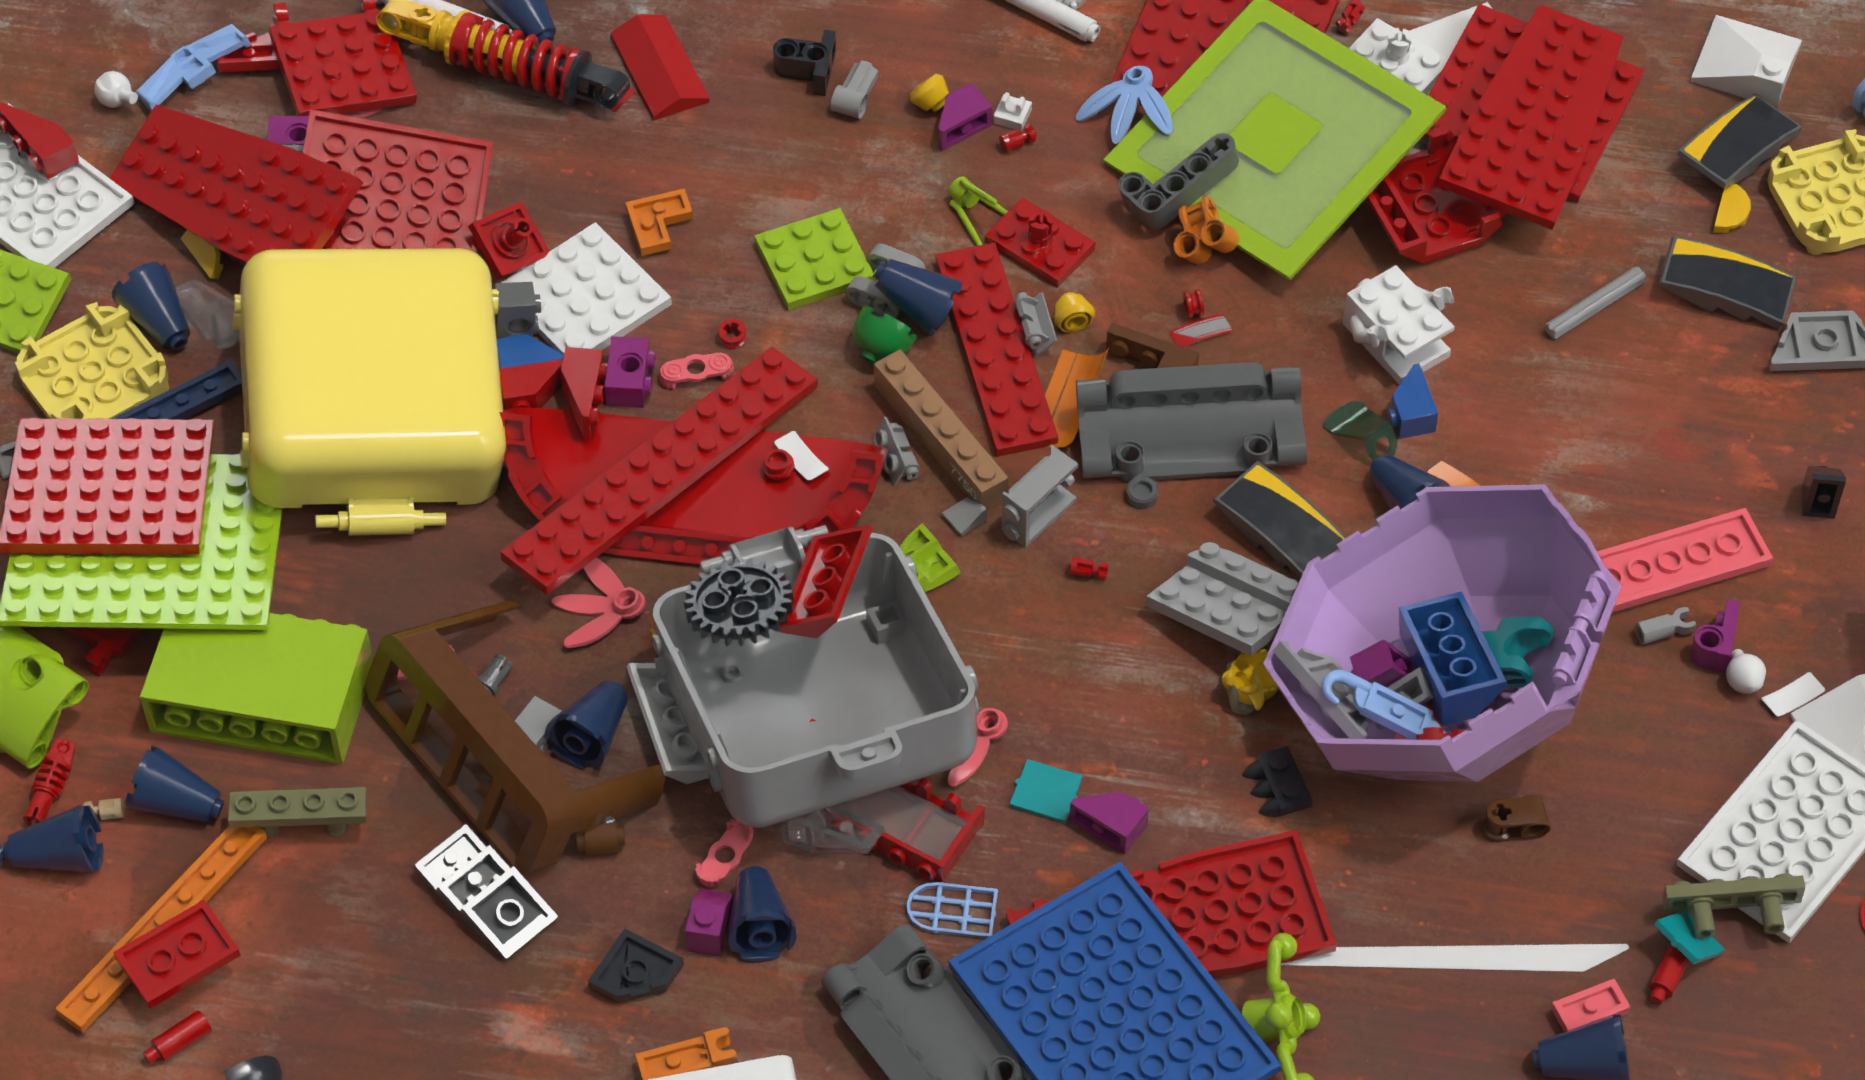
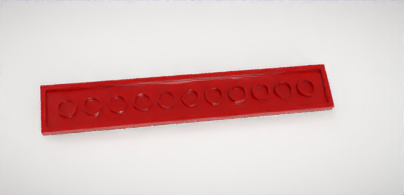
M770 347L500 552L501 560L544 594L548 595L818 387V379L777 349Z

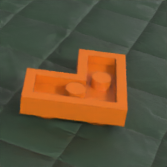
M685 188L625 202L626 211L641 256L670 250L671 240L665 225L693 219V211Z

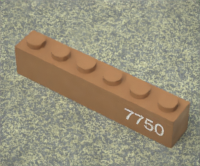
M901 349L874 363V386L963 493L968 498L984 505L987 511L1001 504L1002 493L1004 491L1008 492L1009 477Z

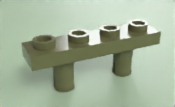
M367 788L230 792L229 826L230 828L259 827L266 832L267 839H271L278 835L279 826L326 825L330 835L341 836L346 832L347 824L367 823Z
M1787 873L1776 875L1773 878L1759 879L1755 876H1747L1734 881L1711 879L1705 883L1694 884L1679 881L1665 886L1662 899L1664 913L1691 911L1695 937L1707 939L1715 935L1713 909L1760 906L1764 932L1775 934L1782 932L1785 928L1781 904L1801 903L1805 891V882L1803 875L1793 876Z

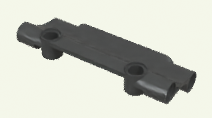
M1255 362L1117 371L1110 376L1109 381H1105V379L1076 380L1083 479L1118 477L1124 482H1130L1132 479L1140 476L1149 477L1153 480L1242 475L1257 461L1268 469L1270 467L1307 464L1299 366L1270 368V371L1266 372L1261 364Z
M904 924L894 929L867 955L855 963L839 964L831 968L821 980L822 985L842 1009L840 1014L890 1080H1004V1073L1011 1066L1013 1074L1009 1080H1033L983 1012L947 967L935 958L909 924ZM931 965V974L926 979H923L924 970Z

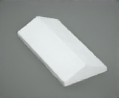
M629 663L627 670L664 775L685 784L708 779L709 770L665 678L659 677L655 663Z

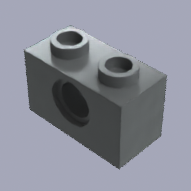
M533 282L495 283L494 289L499 291L498 314H495L496 338L524 334L533 337V334H538L539 323L536 313H541L540 294L534 293Z

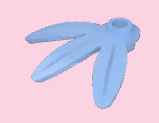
M1146 66L1130 68L1125 72L1123 80L1113 82L1095 92L1081 106L1075 117L1077 121H1085L1118 99L1111 120V139L1113 143L1117 144L1125 137L1134 117L1138 99H1140L1146 114L1162 133L1170 134L1173 131L1169 109L1161 95L1152 86L1153 75Z

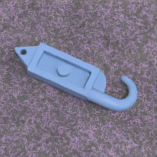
M1333 670L1326 674L1322 681L1324 695L1332 703L1339 704L1340 702L1333 694L1331 688L1334 682H1340L1354 689L1353 703L1356 709L1360 711L1359 714L1411 740H1416L1417 734H1423V728L1441 727L1432 716L1434 711L1376 682L1370 683L1348 671Z

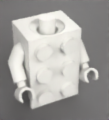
M1395 265L1371 280L1369 278L1362 280L1355 289L1346 294L1343 325L1352 333L1354 341L1362 344L1400 385L1414 364L1420 363L1422 371L1425 372L1450 357L1451 349L1441 338L1453 332L1455 326L1440 311L1445 308L1444 304H1453L1455 302L1451 288L1441 287L1434 292H1429L1416 286Z

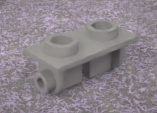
M1022 292L1016 295L1014 306L1018 309L1019 315L1022 318V325L1026 336L1025 343L1030 346L1033 358H1037L1057 342V337L1043 292L1038 293L1035 297L1028 296L1027 293Z
M884 417L873 435L874 445L882 446L889 450L884 462V469L888 473L893 486H897L901 477H907L909 480L917 478L920 466L913 452L908 451L910 445L903 427L898 426L897 423L890 424L888 418Z

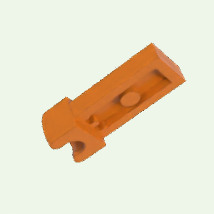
M727 1027L704 1032V1036L635 1054L642 1080L738 1063L735 1050H721L730 1046L729 1029Z

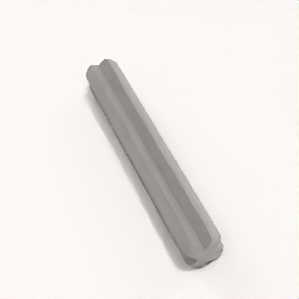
M1633 267L1547 322L1546 333L1552 339H1557L1644 283L1645 272L1640 267Z

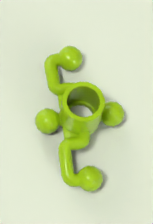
M1279 933L1273 937L1267 951V986L1273 991L1274 996L1246 1001L1243 1005L1242 1015L1265 1044L1280 1041L1276 1054L1278 1061L1281 1063L1284 1080H1315L1308 1073L1296 1072L1291 1055L1296 1051L1297 1038L1305 1030L1314 1029L1320 1022L1321 1015L1315 1005L1302 1003L1299 998L1290 994L1288 984L1280 979L1281 960H1288L1297 952V942L1290 934Z

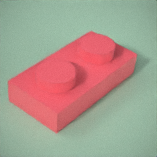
M1611 979L1552 1002L1551 1010L1565 1032L1612 1014L1626 1015L1630 1011V1005L1616 980Z

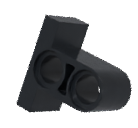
M824 30L821 42L793 38H782L776 41L773 45L775 73L783 78L813 81L814 95L826 96L836 55V31Z

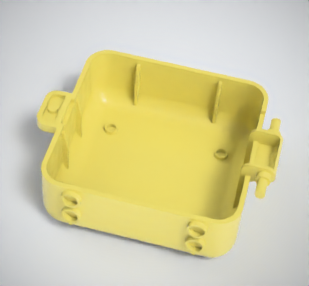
M462 248L272 249L257 253L246 263L241 276L240 294H234L233 331H239L245 432H242L240 462L241 468H247L248 486L257 500L274 508H302V505L346 504V511H338V515H315V527L338 528V531H348V536L414 534V529H423L424 526H446V513H423V510H414V502H457V505H471L486 501L496 492L502 467H507L504 460L506 450L505 427L499 413L503 412L495 327V314H498L499 291L492 289L489 268L478 254Z

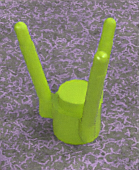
M964 176L954 180L949 187L948 194L953 198L949 205L957 211L977 246L983 245L962 207L971 208L981 200L1002 215H1005L1008 211L997 204L995 198L976 187Z

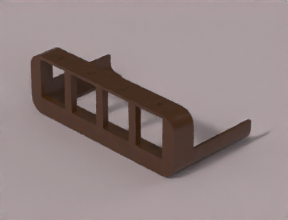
M507 600L383 636L366 678V692L370 702L510 867L514 866L521 875L557 864L572 833L658 804L666 780L660 764L576 791L441 637L493 622L498 614L518 609L520 605L515 601ZM399 669L420 692L415 706L406 698L399 687L397 678ZM432 708L456 734L451 749L427 722ZM468 751L475 756L494 778L488 792L463 764ZM506 794L531 821L526 836L501 808Z

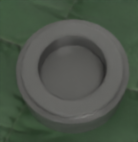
M1140 476L1128 483L1126 498L1130 505L1138 509H1147L1156 504L1159 488L1153 479Z

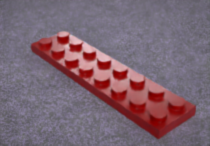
M996 243L935 254V262L939 274L963 282L959 294L955 292L952 296L954 304L950 310L996 457L1057 444L1058 434L1030 348L1025 343L1024 329L1017 308L1014 306V299Z

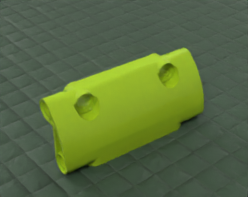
M0 626V753L6 752L28 769H33L42 762L47 754L62 709L78 704L85 697L89 688V682L66 667L58 652L52 650L19 626Z

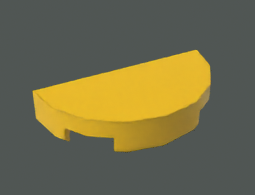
M1735 183L1726 187L1723 191L1713 233H1729L1730 229L1744 226L1749 217L1751 201L1746 191Z
M186 231L180 239L209 278L219 279L223 269V264H220L219 249L210 245L201 237Z

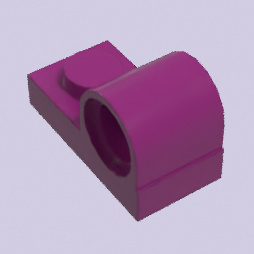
M1727 599L1724 612L1717 611L1715 625L1706 624L1696 630L1690 649V658L1694 664L1701 668L1726 673L1733 647L1740 602Z

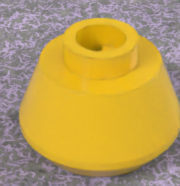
M935 73L924 80L910 93V101L925 111H928L930 108L934 112L944 106L945 96L949 93L943 75Z
M1068 292L1063 294L1055 304L1054 324L1064 332L1073 333L1088 327L1095 316L1094 307L1081 294Z

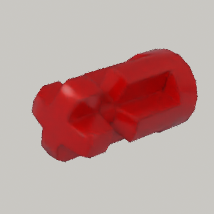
M1350 0L1341 13L1343 19L1340 17L1335 22L1338 32L1345 34L1351 32L1352 27L1350 25H1355L1365 11V7L1360 1Z
M1032 125L1024 126L1023 133L1016 129L1000 135L999 142L1003 151L1007 153L1024 146V140L1026 139L1029 143L1035 142L1037 135Z
M1072 556L1069 575L1091 578L1092 574H1097L1098 579L1105 580L1108 576L1109 564L1101 562L1099 566H1094L1093 560Z

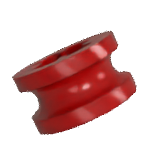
M1197 289L1193 294L1184 291L1183 305L1187 319H1192L1193 315L1204 317V302L1201 291Z
M727 319L718 328L719 342L725 348L737 349L745 344L747 339L746 327L740 320ZM733 330L738 331V337H735V335H733V338L727 337L728 331L730 334Z

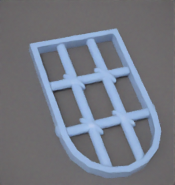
M943 882L925 883L918 886L909 895L907 916L911 923L921 931L933 934L987 939L992 936L994 918L997 915L998 889ZM927 889H937L936 897L917 894ZM942 890L966 892L965 900L945 898V896H942ZM971 892L994 895L993 903L974 901V899H970ZM912 900L932 902V904H935L934 913L911 911L910 905ZM940 904L961 905V907H964L963 916L942 914V912H939ZM969 906L992 908L991 919L971 917V915H968ZM914 917L930 918L929 920H933L932 927L921 924ZM938 919L959 921L958 923H961V930L937 928ZM967 922L990 925L989 933L966 931Z

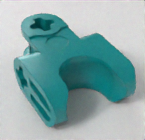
M1542 617L1503 618L1496 631H1482L1507 681L1505 688L1524 687L1531 682L1535 673L1523 657L1534 649L1546 648L1555 633L1553 627Z

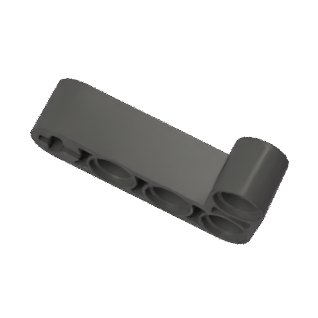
M1225 133L1214 135L1154 184L1138 172L1124 174L1118 183L1124 206L1146 227L1161 229L1179 215L1178 210L1180 207L1192 205L1235 170L1239 163L1235 141L1232 136Z

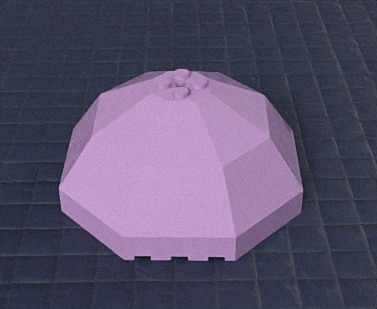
M1545 484L1426 487L1416 493L1418 499L1402 509L1397 505L1377 518L1378 524L1363 534H1360L1359 531L1353 533L1336 544L1339 549L1322 560L1317 556L1307 563L1263 664L1334 770L1394 780L1479 782L1571 723L1606 631L1621 585L1601 561L1590 538L1581 527H1578L1571 515L1554 498ZM1461 591L1481 631H1496L1503 618L1526 616L1542 617L1555 631L1550 644L1546 648L1534 649L1523 657L1535 673L1528 685L1504 688L1475 718L1449 724L1444 729L1447 734H1451V730L1466 729L1452 739L1447 735L1441 740L1395 739V731L1387 727L1380 730L1376 727L1373 720L1365 729L1367 736L1364 739H1350L1334 720L1329 719L1323 714L1321 705L1313 696L1301 689L1299 680L1272 651L1280 641L1288 642L1293 652L1297 653L1303 647L1317 654L1333 657L1344 671L1350 673L1353 670L1350 656L1383 639L1410 658L1399 633L1398 607Z

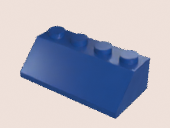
M1462 591L1398 607L1400 637L1415 669L1419 667L1424 669L1434 695L1430 700L1442 725L1445 726L1475 718L1507 686V681Z

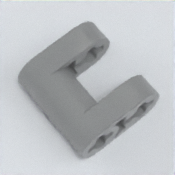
M876 244L867 257L870 267L876 270L881 261L887 263L890 258L926 269L924 263L919 258L885 244ZM861 276L853 278L845 292L852 303L860 307H871L873 312L882 316L885 313L894 318L898 316L901 310L874 286V281Z

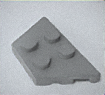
M1853 310L1791 313L1769 367L1770 371L1865 368V327L1862 324V320Z
M1280 641L1272 651L1299 680L1301 689L1314 697L1321 705L1323 714L1329 719L1334 720L1350 739H1364L1367 736L1365 729L1370 725L1371 719L1359 714L1360 711L1356 709L1353 703L1354 689L1340 682H1334L1331 688L1333 694L1340 700L1339 704L1329 701L1322 689V681L1326 674L1333 670H1343L1333 657L1317 654L1303 647L1296 653L1291 650L1288 642Z

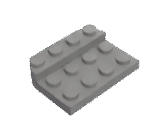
M1207 542L1202 544L1200 549L1187 555V566L1146 596V606L1252 656L1275 638L1298 586V582L1242 555L1222 549L1216 543Z

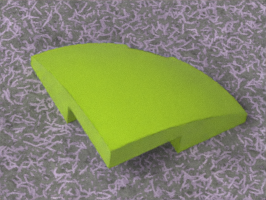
M923 523L915 528L900 545L904 556L910 555L913 559L917 579L924 592L946 583L961 573L957 564L942 549L938 540Z

